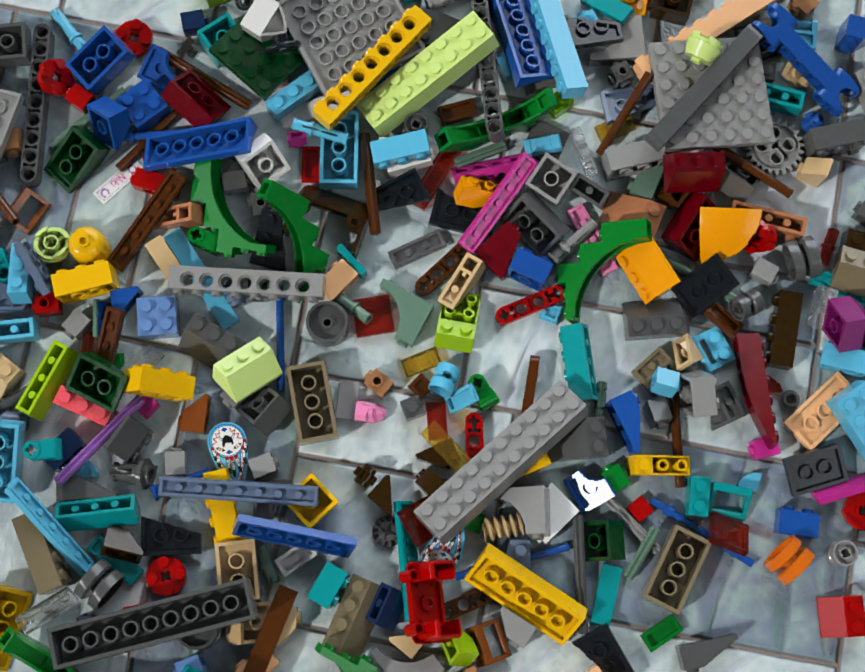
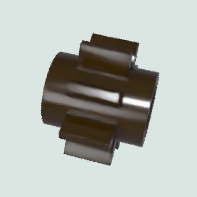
M366 464L362 468L358 465L353 472L356 475L354 481L364 488L368 484L373 486L377 480L374 476L376 471Z

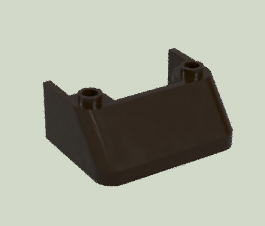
M312 185L304 186L298 194L310 200L307 213L312 206L347 218L346 228L351 233L357 234L351 250V254L357 259L369 225L367 204ZM284 222L282 229L284 235L289 237L290 232Z

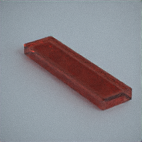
M463 151L439 152L434 159V165L429 167L422 178V182L431 200L454 166V159L459 157ZM431 201L412 205L425 211Z

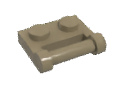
M659 346L631 371V374L655 398L657 394L650 393L651 383L649 381L657 367L665 368L668 366L670 370L679 371L676 369V363Z

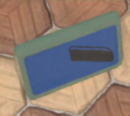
M100 299L93 300V337L99 340L106 306H112L111 302Z

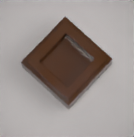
M420 373L407 387L422 400L430 392L428 389L430 381Z

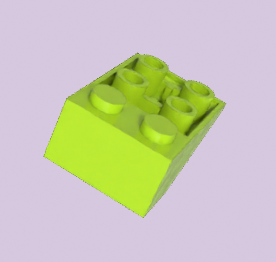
M468 293L454 311L441 304L434 347L472 353L482 295Z

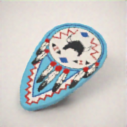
M221 422L215 425L208 435V448L217 470L228 467L231 480L245 481L248 468L246 434L238 424Z
M463 528L444 546L433 537L420 555L419 562L452 560L455 563V572H457L464 548L465 529Z

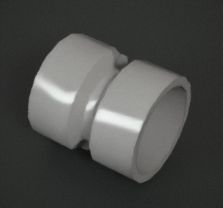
M848 540L833 541L825 549L827 561L837 567L854 564L859 555L856 545Z

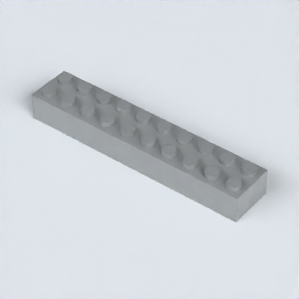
M559 380L414 510L418 520L443 546L447 544L589 415L587 405Z

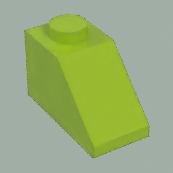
M462 630L460 638L450 639L451 642L441 644L449 665L470 667L479 656V652L473 638Z

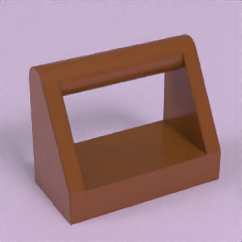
M23 187L10 205L16 214L30 196L42 203V206L26 227L20 224L14 225L27 235H30L51 207V204L28 187ZM3 214L2 218L10 223L7 217Z
M499 617L465 629L466 633L473 638L479 652V656L475 659L477 667L487 666L512 656ZM491 624L494 626L503 653L496 657H492L483 631V627Z

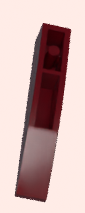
M760 333L736 334L733 339V348L741 391L760 436L768 449H773L779 441L778 431H775L774 427L776 416L771 408L773 397L772 394H769L768 390L770 379L765 371L767 360L766 357H763L762 352L764 350L763 339H760Z

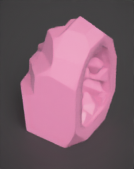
M357 401L354 420L375 424L381 422L386 417L387 410L380 404Z

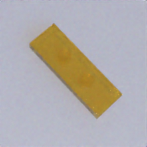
M435 420L420 433L455 472L471 460Z

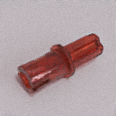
M835 228L828 229L824 243H821L820 255L822 265L824 263V266H829L832 252L836 250L835 244L839 230Z
M93 332L83 333L82 348L79 352L95 353L93 351L95 339Z

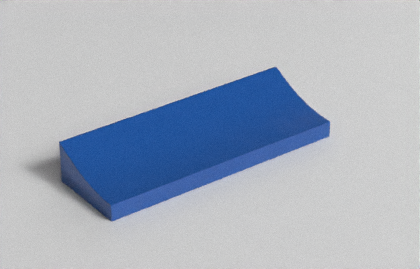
M488 0L515 88L517 89L538 81L554 79V76L551 74L550 61L546 59L545 46L541 43L540 31L536 28L535 16L531 13L530 1Z
M251 117L147 136L143 169L149 172L251 153L253 138L258 127Z
M244 514L235 516L232 535L345 558H349L357 546L358 540L356 537Z

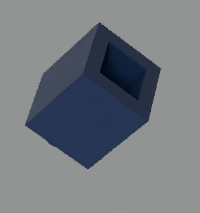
M202 9L180 13L182 28L186 37L197 36V31L209 24L208 15L204 16Z

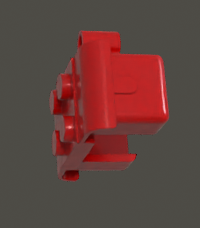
M452 560L409 562L405 571L399 574L400 582L406 583L410 623L405 626L404 633L407 637H412L415 644L451 642L450 639L462 636L461 619L446 621L442 582H440L456 578L455 563Z

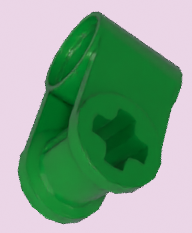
M193 226L188 230L187 236L192 246L219 256L220 252H216L218 233L199 226ZM198 234H200V238L197 237L196 240H194L193 236H197Z
M475 374L470 377L468 384H473V379L481 381L480 388L475 386V389L479 396V401L476 403L482 412L500 402L483 375Z

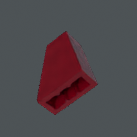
M509 221L502 225L475 251V255L484 261L501 282L505 279L521 239V229L514 222L511 224Z

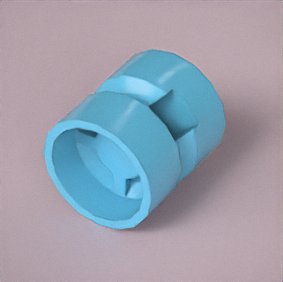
M439 362L434 371L435 376L431 378L428 389L438 396L451 397L455 388L454 383H457L461 374L460 369L448 362Z

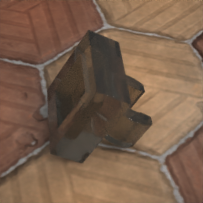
M189 36L176 54L182 58L186 53L193 59L199 52L192 47L195 40Z

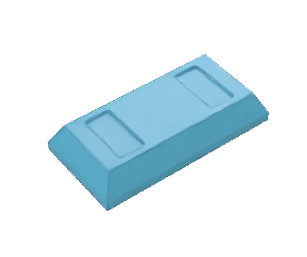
M559 133L523 140L524 150L531 157L545 155L546 152L551 154L563 151Z
M472 383L454 391L449 398L443 397L451 415L479 401V396Z

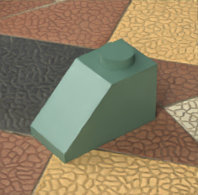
M663 165L637 174L635 180L631 179L627 190H630L628 195L651 200L663 173Z

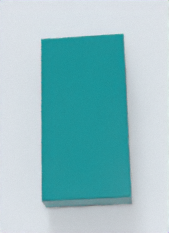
M341 243L336 247L338 255L359 274L361 279H364L367 276L366 269Z

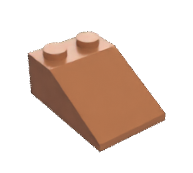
M610 191L612 196L604 206L598 226L601 227V223L647 218L652 223V237L654 239L666 206L649 199Z

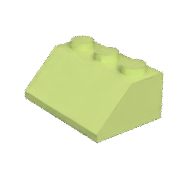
M259 336L213 364L212 378L238 404L280 377L283 372L272 348Z

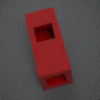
M137 167L136 171L131 174L130 183L135 190L153 195L166 175L153 171L146 172L143 168ZM179 193L178 196L175 198V200H174L175 202H178L180 193Z

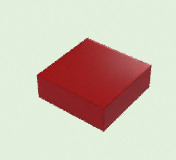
M642 495L626 507L638 523L654 511Z

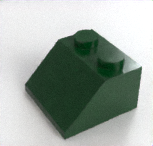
M623 520L583 522L585 562L626 560Z

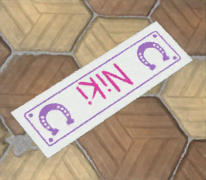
M135 159L123 172L118 170L95 190L93 194L105 204L130 182L131 174L136 171L137 167H143Z

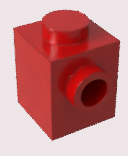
M77 83L68 88L64 97L68 104L83 114L88 113L86 105L97 100L84 85L80 86Z
M48 293L44 296L42 294L34 295L32 309L40 318L64 315L63 303L55 297L54 293Z

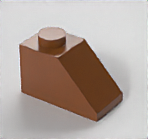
M204 394L183 410L182 416H179L178 419L180 431L183 433L206 435L211 405V396L209 394Z

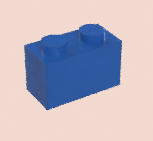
M782 506V509H776L773 533L794 534L796 537L808 539L818 538L820 515L814 514V510L802 509V512L794 511L795 507Z

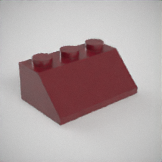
M191 69L171 80L161 94L166 103L172 106L193 127L217 123L231 108Z
M674 152L663 155L664 193L717 192L726 172L725 152Z
M691 192L679 206L661 238L670 248L696 262L700 254V207L716 206L706 194Z

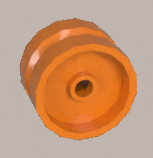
M794 534L783 540L763 563L770 572L778 571L776 578L784 585L796 579L815 557V554L807 547L801 548L802 542Z

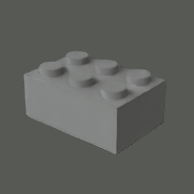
M644 139L636 142V140L628 141L622 146L611 145L605 149L600 160L605 180L608 182L661 166L665 152H663V148L657 152Z
M700 369L680 371V381H682L679 391L680 410L693 418L718 415L717 409H720V402L718 397L716 398L715 390L718 389V382L714 375Z

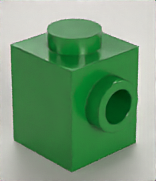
M612 463L602 468L603 473L599 474L600 479H608L615 492L630 484L627 478V470L618 463L614 466Z

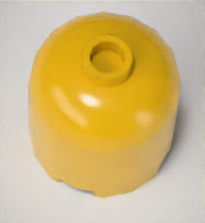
M84 226L78 228L69 238L68 247L70 253L80 265H91L97 260L106 261L112 253L109 240L93 227Z

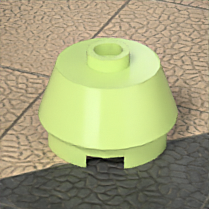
M693 30L691 35L687 37L685 54L691 58L690 60L693 63L709 66L722 54L723 46L714 37L701 35V31Z
M44 227L37 232L33 248L39 255L40 260L49 263H60L68 257L70 253L68 247L70 235L60 227Z

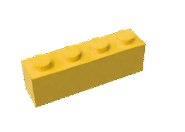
M228 467L205 472L202 477L231 480ZM205 499L207 509L210 508L212 515L209 516L210 526L215 528L214 543L244 540L241 536L232 535L235 516H238L236 501Z

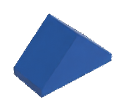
M137 286L110 290L112 307L125 310L127 315L136 303V298H140L144 292Z

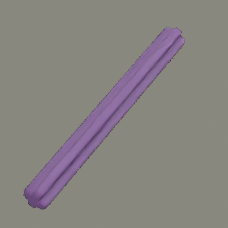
M137 395L54 477V480L59 485H64L109 440L125 416L128 414L132 417L145 404V400Z

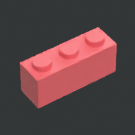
M63 385L60 386L52 402L104 427L119 413L117 410L115 413H111L65 389Z

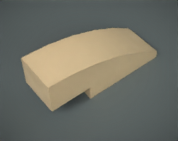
M159 235L144 246L168 280L170 265H180L162 236ZM188 278L186 285H191L192 281Z

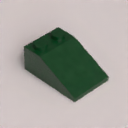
M72 125L43 170L70 194L102 164L111 149L86 126Z
M79 352L65 389L111 413H115L129 377L105 358L93 352Z

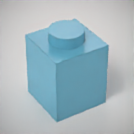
M657 367L651 376L650 393L673 398L682 386L680 372Z

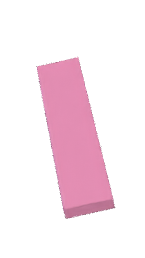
M583 203L566 211L576 231L591 218ZM598 229L594 230L582 243L602 242L599 238ZM612 257L598 272L601 277H604L619 267Z

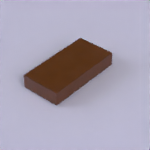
M473 98L437 107L442 126L478 117Z
M717 301L710 305L703 313L730 339H733L744 326L735 320Z

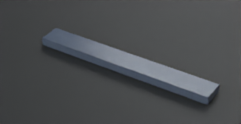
M160 475L158 496L318 507L319 486Z

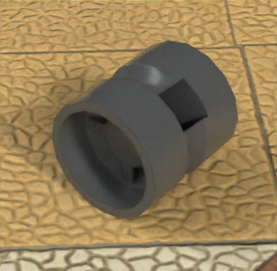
M411 113L405 119L404 133L425 129L428 136V119L421 113Z
M751 289L742 295L730 299L728 309L735 320L743 321L764 311L765 301L759 291Z

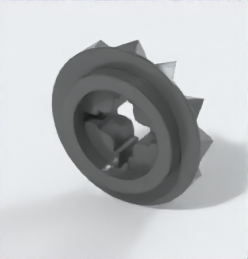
M383 516L373 526V537L383 547L397 545V534H389L385 540V532L380 530V528H387L392 523L391 530L396 533L394 516Z

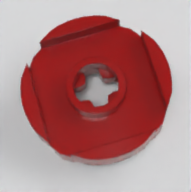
M139 19L127 21L115 31L137 57H141L149 52L153 34L150 28ZM133 35L139 36L137 37V42L130 41Z
M61 58L48 59L38 67L37 81L39 86L45 93H50L54 97L65 95L68 88L75 84L72 72ZM54 74L58 77V81L53 80Z
M761 220L757 232L753 234L748 245L744 248L745 252L752 254L754 252L774 250L778 235L776 228L772 224L769 226L765 224V221Z
M865 492L847 497L841 509L847 524L860 531L865 530V515L859 514V507L865 506Z
M162 556L155 559L148 567L146 582L149 588L157 595H174L180 592L186 584V568L179 559L171 556ZM170 571L171 580L163 581L162 573Z

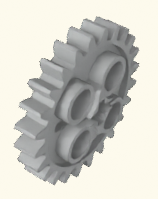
M772 117L776 142L774 144L761 145L764 151H760L757 145L745 146L743 151L748 152L744 158H750V163L769 175L773 173L774 178H776L779 173L781 176H784L786 171L791 173L792 168L795 169L798 166V163L802 160L800 156L804 154V151L800 149L805 144L799 143L803 137H797L799 130H792L794 124L788 127L787 120L782 124L781 118L774 122ZM783 144H787L790 150L785 149ZM771 157L777 158L778 163H774Z

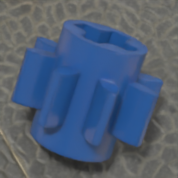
M813 111L804 114L805 118L801 121L802 128L806 133L811 128L825 125L822 114L814 113Z

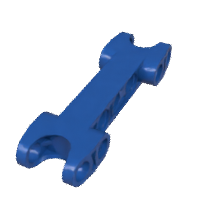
M770 3L766 11L771 19V27L759 21H754L751 24L764 35L759 44L769 52H774L777 49L816 89L812 94L814 101L830 115L839 117L844 112L839 101V93L854 99L860 93L858 85L842 68L837 67L832 70L794 30L798 25L797 20L778 3Z

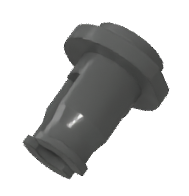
M142 458L138 464H120L115 462L113 467H117L118 470L131 471V475L111 473V479L116 482L121 480L123 482L136 483L139 489L147 490L154 483L158 466L154 465L149 458Z

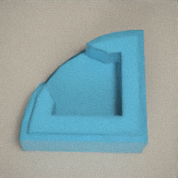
M555 305L546 308L541 312L538 319L556 325L563 306Z
M90 459L75 473L77 476L86 479L101 475Z
M747 474L738 481L736 486L753 489L752 492L755 493L757 492L762 474Z

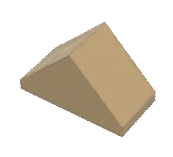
M688 333L672 342L677 371L680 372L704 358Z
M406 635L389 636V641L410 659L414 657L423 645L415 644L412 637H407Z

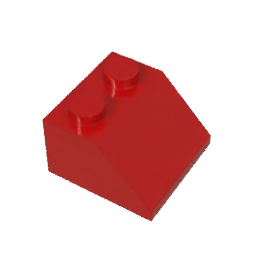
M863 595L816 598L821 638L865 636Z

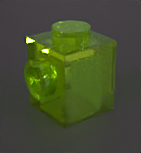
M558 91L554 93L558 105L549 111L554 120L572 109L574 105V98L561 99Z

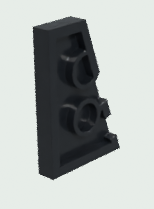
M607 622L572 641V644L578 647L603 672H635Z

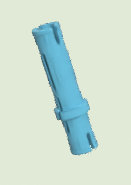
M55 8L57 13L53 9L50 12V16L67 35L71 45H75L79 50L86 43L81 32H77L60 8Z
M294 118L292 123V130L307 133L311 137L314 135L347 145L350 133L335 129L329 131L324 126L317 125L314 121L307 122ZM323 132H327V133H330V134L337 135V137H336V136H333V135H329V134L323 133Z

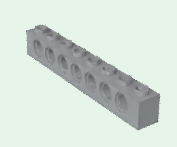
M170 265L167 288L176 295H185V292H190L194 296H204V293H207L213 297H223L224 294L230 295L231 298L250 296V299L260 300L261 297H269V300L280 301V298H288V301L291 302L307 299V302L319 303V300H324L326 277L324 274ZM190 277H193V283L191 285H186V280ZM212 278L213 283L210 286H205V281ZM228 279H231V286L225 288L224 282ZM248 280L251 281V286L244 289L243 283ZM264 282L271 283L267 290H262ZM290 283L288 290L281 291L282 284ZM303 284L309 285V289L306 292H300V287Z

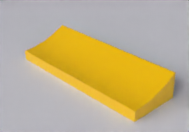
M489 542L465 575V581L561 645L567 642L586 618L588 608Z

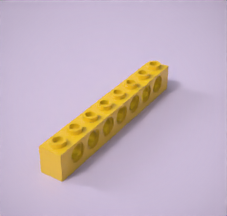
M416 5L411 9H406L402 18L391 25L390 31L386 35L382 34L377 40V44L365 52V57L361 61L357 60L348 74L345 73L341 76L339 83L327 91L326 97L322 101L318 100L313 106V117L331 131L431 27L432 18ZM410 25L413 29H406L405 26ZM395 38H398V39H400L401 41L398 42V43H396V42H394V41H392V40L395 39ZM386 51V52H388L389 54L386 55V56H383V55L380 54V52ZM369 64H373L376 67L374 69H369L367 66ZM360 77L363 81L356 82L354 79ZM347 90L350 94L345 96L341 92ZM330 104H336L338 107L335 109H331L328 106Z

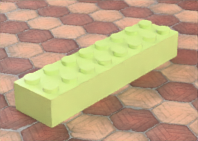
M472 11L364 96L356 104V107L380 137H385L403 123L408 115L417 112L500 45L494 33Z

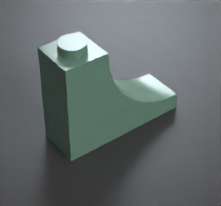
M383 278L380 283V289L392 298L397 306L400 317L395 340H397L398 345L404 348L408 346L412 348L431 315L434 305Z

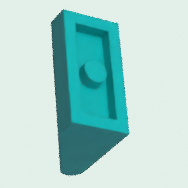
M711 482L708 514L745 521L753 489ZM716 492L743 497L741 512L712 507Z

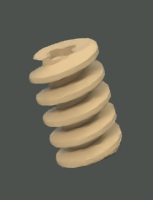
M515 513L514 519L511 514H508L507 520L503 515H500L499 521L495 516H492L491 522L488 517H484V522L482 523L484 542H487L488 536H490L492 541H495L496 535L502 540L503 534L510 539L511 533L514 534L515 538H518V534L521 532L524 537L523 522L519 513Z

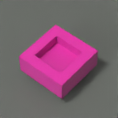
M300 131L287 133L289 147L300 148L307 144L306 133Z
M142 396L145 404L138 412L148 420L161 405L153 398Z

